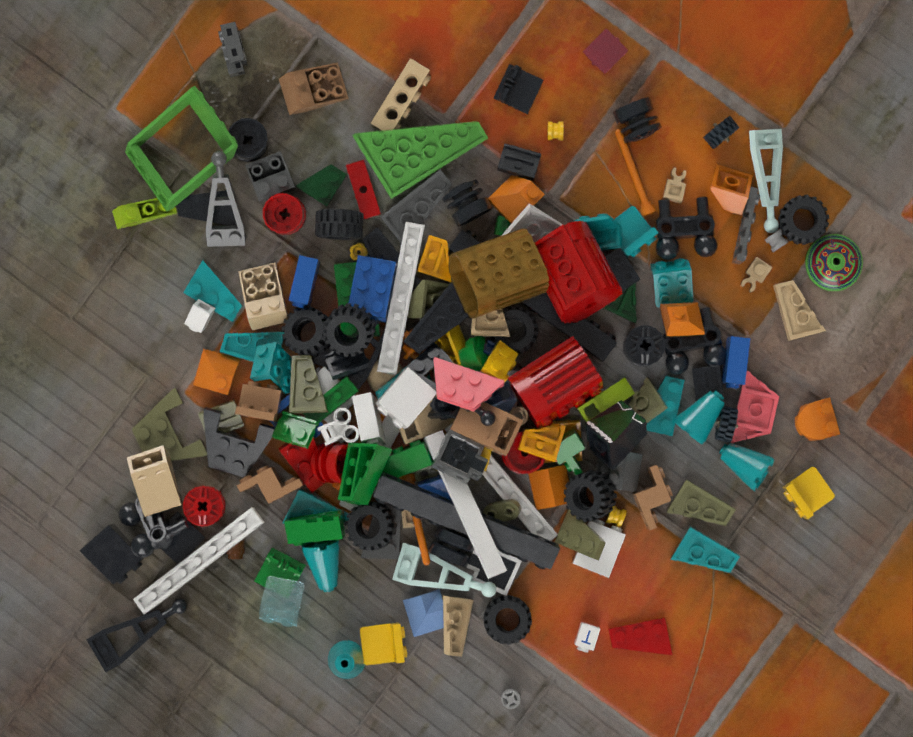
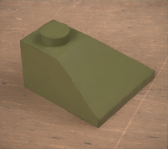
M422 280L412 292L407 318L421 320L450 284Z

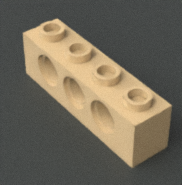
M410 58L372 120L371 126L378 131L400 129L402 126L400 125L403 118L406 119L412 110L409 108L412 102L416 103L421 95V92H419L423 85L426 87L431 79V76H429L430 70ZM413 78L418 83L415 87H409L406 84L407 81ZM405 95L408 99L405 103L400 104L397 102V97ZM395 111L398 114L397 118L394 120L388 119V112Z

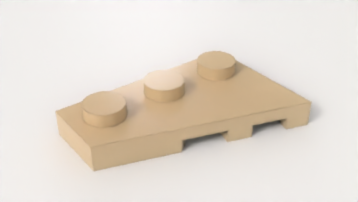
M793 280L773 285L788 341L826 331L823 325H820L813 310L811 311L805 301L806 299Z
M503 309L474 319L472 318L471 335L510 337Z
M443 595L444 654L462 657L473 605L472 599Z

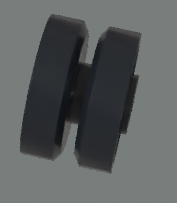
M438 526L435 537L443 541L444 545L432 542L428 552L446 562L467 568L470 557L460 551L461 549L468 552L474 551L470 539Z

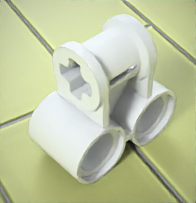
M338 408L333 416L335 421L317 428L324 437L325 446L341 438L346 442L353 443L360 437L357 427L348 426L352 415L346 408ZM340 411H345L348 414V419L345 422H340L337 418ZM350 428L356 431V437L352 440L347 439L345 435L346 431Z

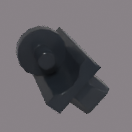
M435 396L430 403L432 410L428 413L427 417L442 421L449 418L455 419L460 407L438 400L437 396Z

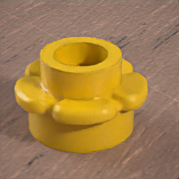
M362 243L352 245L350 248V257L354 261L357 260L358 255H368V250Z

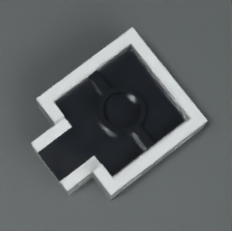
M474 549L467 568L474 571L473 581L483 584L485 582H492L496 586V592L506 596L522 561L498 550L507 571L488 579Z

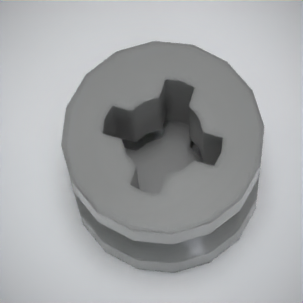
M781 229L765 239L766 243L770 244L772 252L789 242L782 236L783 232Z
M506 689L502 693L501 701L507 709H515L520 704V695L515 689Z

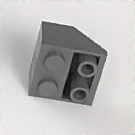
M281 151L245 165L260 203L266 202L271 196L278 193H288L296 190Z
M630 452L613 470L597 458L595 471H601V474L605 473L607 479L611 478L613 481L611 484L616 489L637 492L643 454Z

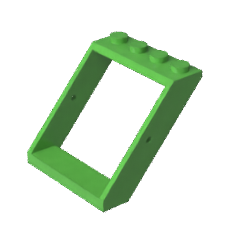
M196 86L191 87L131 139L125 151L166 211L173 209L216 172V166L211 162L175 194H172L141 150L140 146L190 104L226 154V163L234 157L238 147L236 139L230 135L224 122L220 121L214 108L209 106L203 93Z

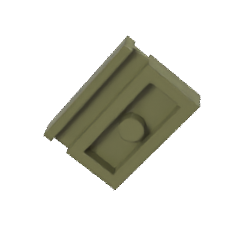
M234 399L212 407V409L222 411L218 427L219 431L227 433L244 426L241 415L235 414L236 403ZM201 411L198 413V416L205 431L204 414Z

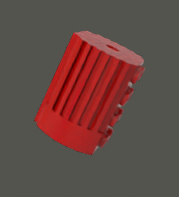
M574 221L561 225L535 242L549 277L547 294L562 322L577 323L580 320L586 319L622 295V289L586 222Z
M573 336L508 377L509 385L538 429L549 427L553 424L555 418L558 416L563 418L569 413V409L574 406L576 408L580 407L586 402V398L590 396L593 398L599 395L603 388L601 376Z

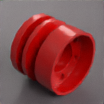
M278 193L266 201L263 207V219L270 230L283 235H291L298 232L304 226L306 209L298 198L287 193ZM288 209L287 212L290 213V217H286L284 220V216H281V214Z
M322 443L318 445L311 459L312 473L318 481L341 484L348 444L331 443L325 446Z
M195 487L184 498V515L194 525L201 527L213 525L220 521L225 514V497L215 487ZM200 502H202V503L207 502V503H208L207 506H206L207 511H206L205 509H204V510H200V507H201Z

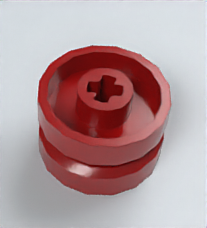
M518 432L507 456L501 455L504 465L510 471L517 474H530L537 471L544 464L545 459L529 453H525V457L522 456L518 447L523 432Z

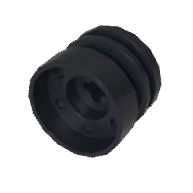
M650 97L629 103L612 113L617 125L625 123L627 125L620 131L621 134L630 132L629 135L623 138L625 143L637 142L648 138L662 128L660 123L651 125V123L658 120V116L648 117L647 115L654 110Z
M242 118L232 124L228 132L236 139L238 144L234 157L244 162H254L260 159L268 147L267 131L264 126L252 118ZM245 138H247V139H251V138H252V140H251L252 145H249V144L244 145V143H245V140H244V139H245Z
M477 179L454 187L442 198L444 203L453 200L447 206L448 210L457 207L458 211L452 215L457 227H461L481 217L493 208L487 197L477 198L483 191L482 188L473 190L479 185Z
M649 325L634 328L625 336L623 342V353L626 359L631 364L639 367H647L658 362L665 351V340L662 333ZM643 341H645V343H649L650 345L647 348V351H645L644 348H640V345L643 344Z

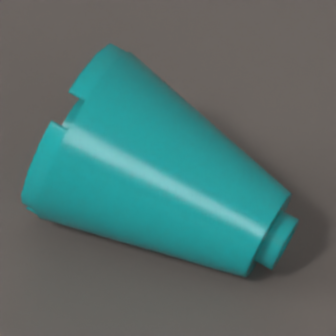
M709 391L676 416L673 421L682 430L690 434L693 439L703 444L707 440L725 404L723 401L724 397L717 391L714 393Z
M734 443L724 444L719 452L722 455L720 459L754 492L769 473L768 467H772L775 462L773 457Z
M328 540L319 543L306 542L304 545H301L302 552L318 588L323 590V592L335 590V587L338 586L339 540Z
M350 640L340 641L330 649L328 666L332 673L339 678L351 679L363 671L365 664L363 662L362 648L358 643ZM342 660H347L349 664L344 665Z

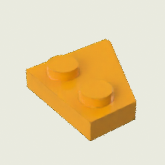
M428 235L417 272L451 283L448 264V243L446 240Z
M560 425L559 427L524 430L518 450L555 462L566 426Z

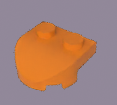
M830 397L804 404L799 408L798 415L795 416V427L799 435H803L808 441H817L840 435Z

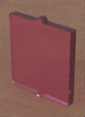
M607 29L583 51L592 61V65H596L604 74L628 52L619 42V38H615Z

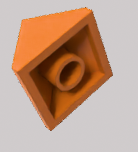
M565 465L542 469L528 474L537 510L567 504V502H564L566 497L564 490L567 489L565 485L569 482Z

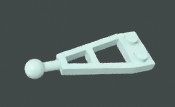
M782 129L749 131L750 151L762 207L767 209V220L764 222V229L768 233H775L779 228V223L775 219L774 206L779 204L783 152ZM760 149H773L771 176H765ZM770 181H771L770 197H769L767 182H770Z
M403 543L392 580L412 586L469 591L470 588L481 591L486 597L495 595L496 586L494 583L485 582L483 584L473 581L472 575L428 552L430 560L443 566L439 582L414 580L421 556L420 548ZM449 571L465 578L464 585L447 584Z

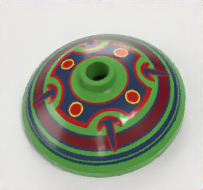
M829 234L817 239L808 249L805 258V268L809 278L816 286L827 291H841L850 287L859 278L863 267V258L858 246L848 237L839 234ZM834 258H837L839 260L838 265H835L833 263Z

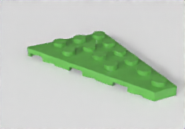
M478 121L361 132L352 135L391 199L488 139Z

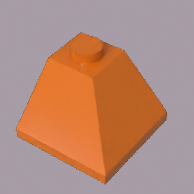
M716 164L711 191L724 210L742 215L749 197L753 175Z
M511 175L488 200L512 224L528 204L535 207L545 194L532 181Z
M698 302L660 304L666 336L705 334Z
M203 348L193 385L230 396L240 359Z

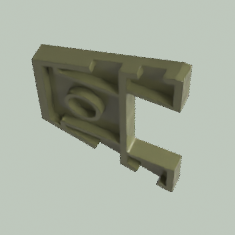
M176 388L172 389L131 430L142 452L164 446L171 457V461L207 456V450L201 439L184 448L182 447L166 414L167 411L183 404Z

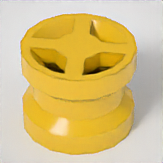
M548 121V140L558 139L563 141V121L558 123Z
M613 506L612 512H609L606 523H614L616 527L621 528L627 510H619L617 506Z

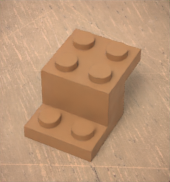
M248 381V385L243 384L239 406H236L235 414L277 422L281 399L284 396V392L280 391L279 386L267 384V388H263L261 383Z
M657 465L647 467L653 486L633 493L647 530L657 528L655 523H658L655 512L650 511V509L670 502V497L673 496L669 485H665L663 478L666 477L662 467Z
M264 466L256 471L257 475L254 477L248 475L240 479L241 484L237 485V488L241 493L259 485L265 499L270 504L305 484L301 478L293 477L284 482L286 485L284 486L275 468Z

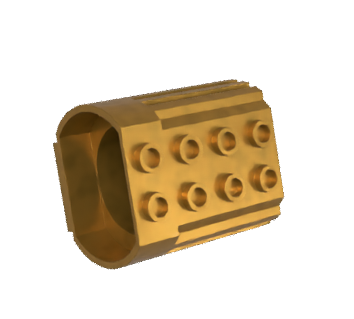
M522 228L452 253L449 256L448 264L451 281L465 312L473 319L546 293L548 290L549 277L547 269L527 229Z

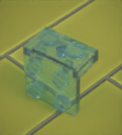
M273 576L267 577L259 610V619L266 623L278 622L286 627L297 626L304 583Z

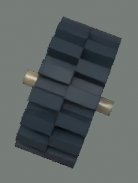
M728 116L720 124L714 123L713 126L715 128L703 138L714 149L725 140L729 142L730 139L728 137L740 127L731 116Z
M723 406L718 420L715 422L717 424L715 430L716 440L729 443L732 441L735 428H738V425H736L738 409Z

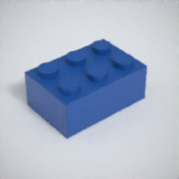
M358 255L349 299L351 306L358 304V308L362 309L364 307L366 308V313H371L370 319L386 322L397 269L396 262Z

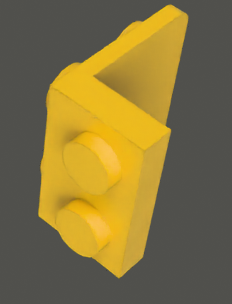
M500 340L492 350L481 372L506 382L509 377L507 373L517 363L515 359L518 353Z
M810 467L782 487L785 491L783 494L786 499L794 503L796 506L794 510L800 518L803 517L804 519L812 517L815 511L835 497L815 467Z
M400 623L360 628L361 648L365 665L405 662L404 658L407 657L406 646H403L402 638H405V631Z

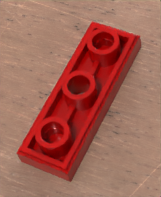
M364 160L347 164L346 168L359 210L364 214L363 220L381 215ZM365 187L367 191L366 193H361L360 189Z

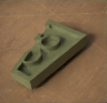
M311 355L292 356L290 413L328 412Z
M647 377L643 382L644 385L639 391L634 393V398L628 405L639 416H643L648 423L668 407L651 379Z
M686 479L666 512L726 526L736 508Z
M568 509L555 543L599 561L606 542L594 529H591L586 524L587 522H584L583 519H576V515L572 516L570 514L571 510Z

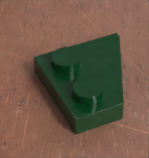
M330 164L298 183L296 188L327 207L347 177V174Z
M636 283L622 291V295L603 307V309L636 323Z

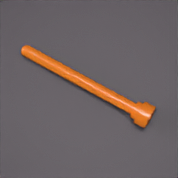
M617 129L615 134L642 204L640 205L642 217L657 212L651 201H648L629 147L623 140L624 134L620 133L621 129Z
M414 474L399 477L415 485L416 479ZM412 516L423 564L429 565L430 557L421 519Z

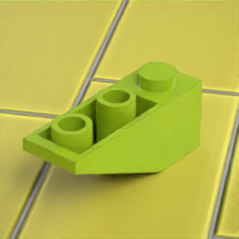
M154 198L118 206L112 213L117 229L170 216L176 214L177 211L176 207L166 211L160 201Z
M623 378L578 407L577 410L586 423L617 402L625 401L634 395L635 392L626 378Z

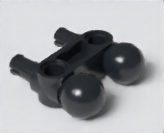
M708 197L696 199L698 215L684 217L671 216L670 200L658 201L659 217L656 220L658 241L655 249L659 257L670 260L678 255L680 246L676 239L696 238L694 249L702 257H710L716 253L718 243L714 237L715 223L713 216L709 214ZM705 222L709 225V229L706 231L702 230L699 224ZM661 226H670L671 232L664 233Z
M711 307L700 309L705 331L704 335L666 336V332L664 333L665 353L667 355L665 366L670 373H684L689 367V358L684 352L704 349L703 359L707 365L718 367L725 363L727 352L721 345V332L719 326L713 321ZM713 332L716 339L709 341L706 338V333ZM671 339L676 340L678 347L671 348L668 345V341Z
M138 497L135 503H125L118 512L119 520L126 526H136L141 521L147 534H139L131 542L132 552L140 558L149 557L153 554L154 550L168 548L172 541H174V536L189 529L184 518L168 526L162 511L145 517Z

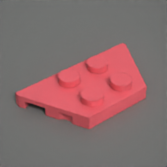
M436 357L433 359L438 400L474 412L481 406L482 402L487 401L497 389L502 388L505 384L504 380Z
M749 371L746 372L745 385L741 386L736 408L738 409L736 423L738 428H735L730 443L768 435L772 431L779 396Z

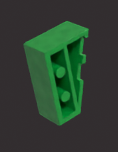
M418 439L409 443L410 445L404 448L400 446L393 449L383 472L399 478L432 465L434 460L425 440Z
M348 443L338 500L354 505H368L392 449L378 444Z
M344 510L290 517L284 521L288 544H294V546L304 545L306 542L319 543L328 540L343 539L346 535L345 529L347 528Z

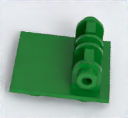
M271 548L254 582L288 599L306 565Z

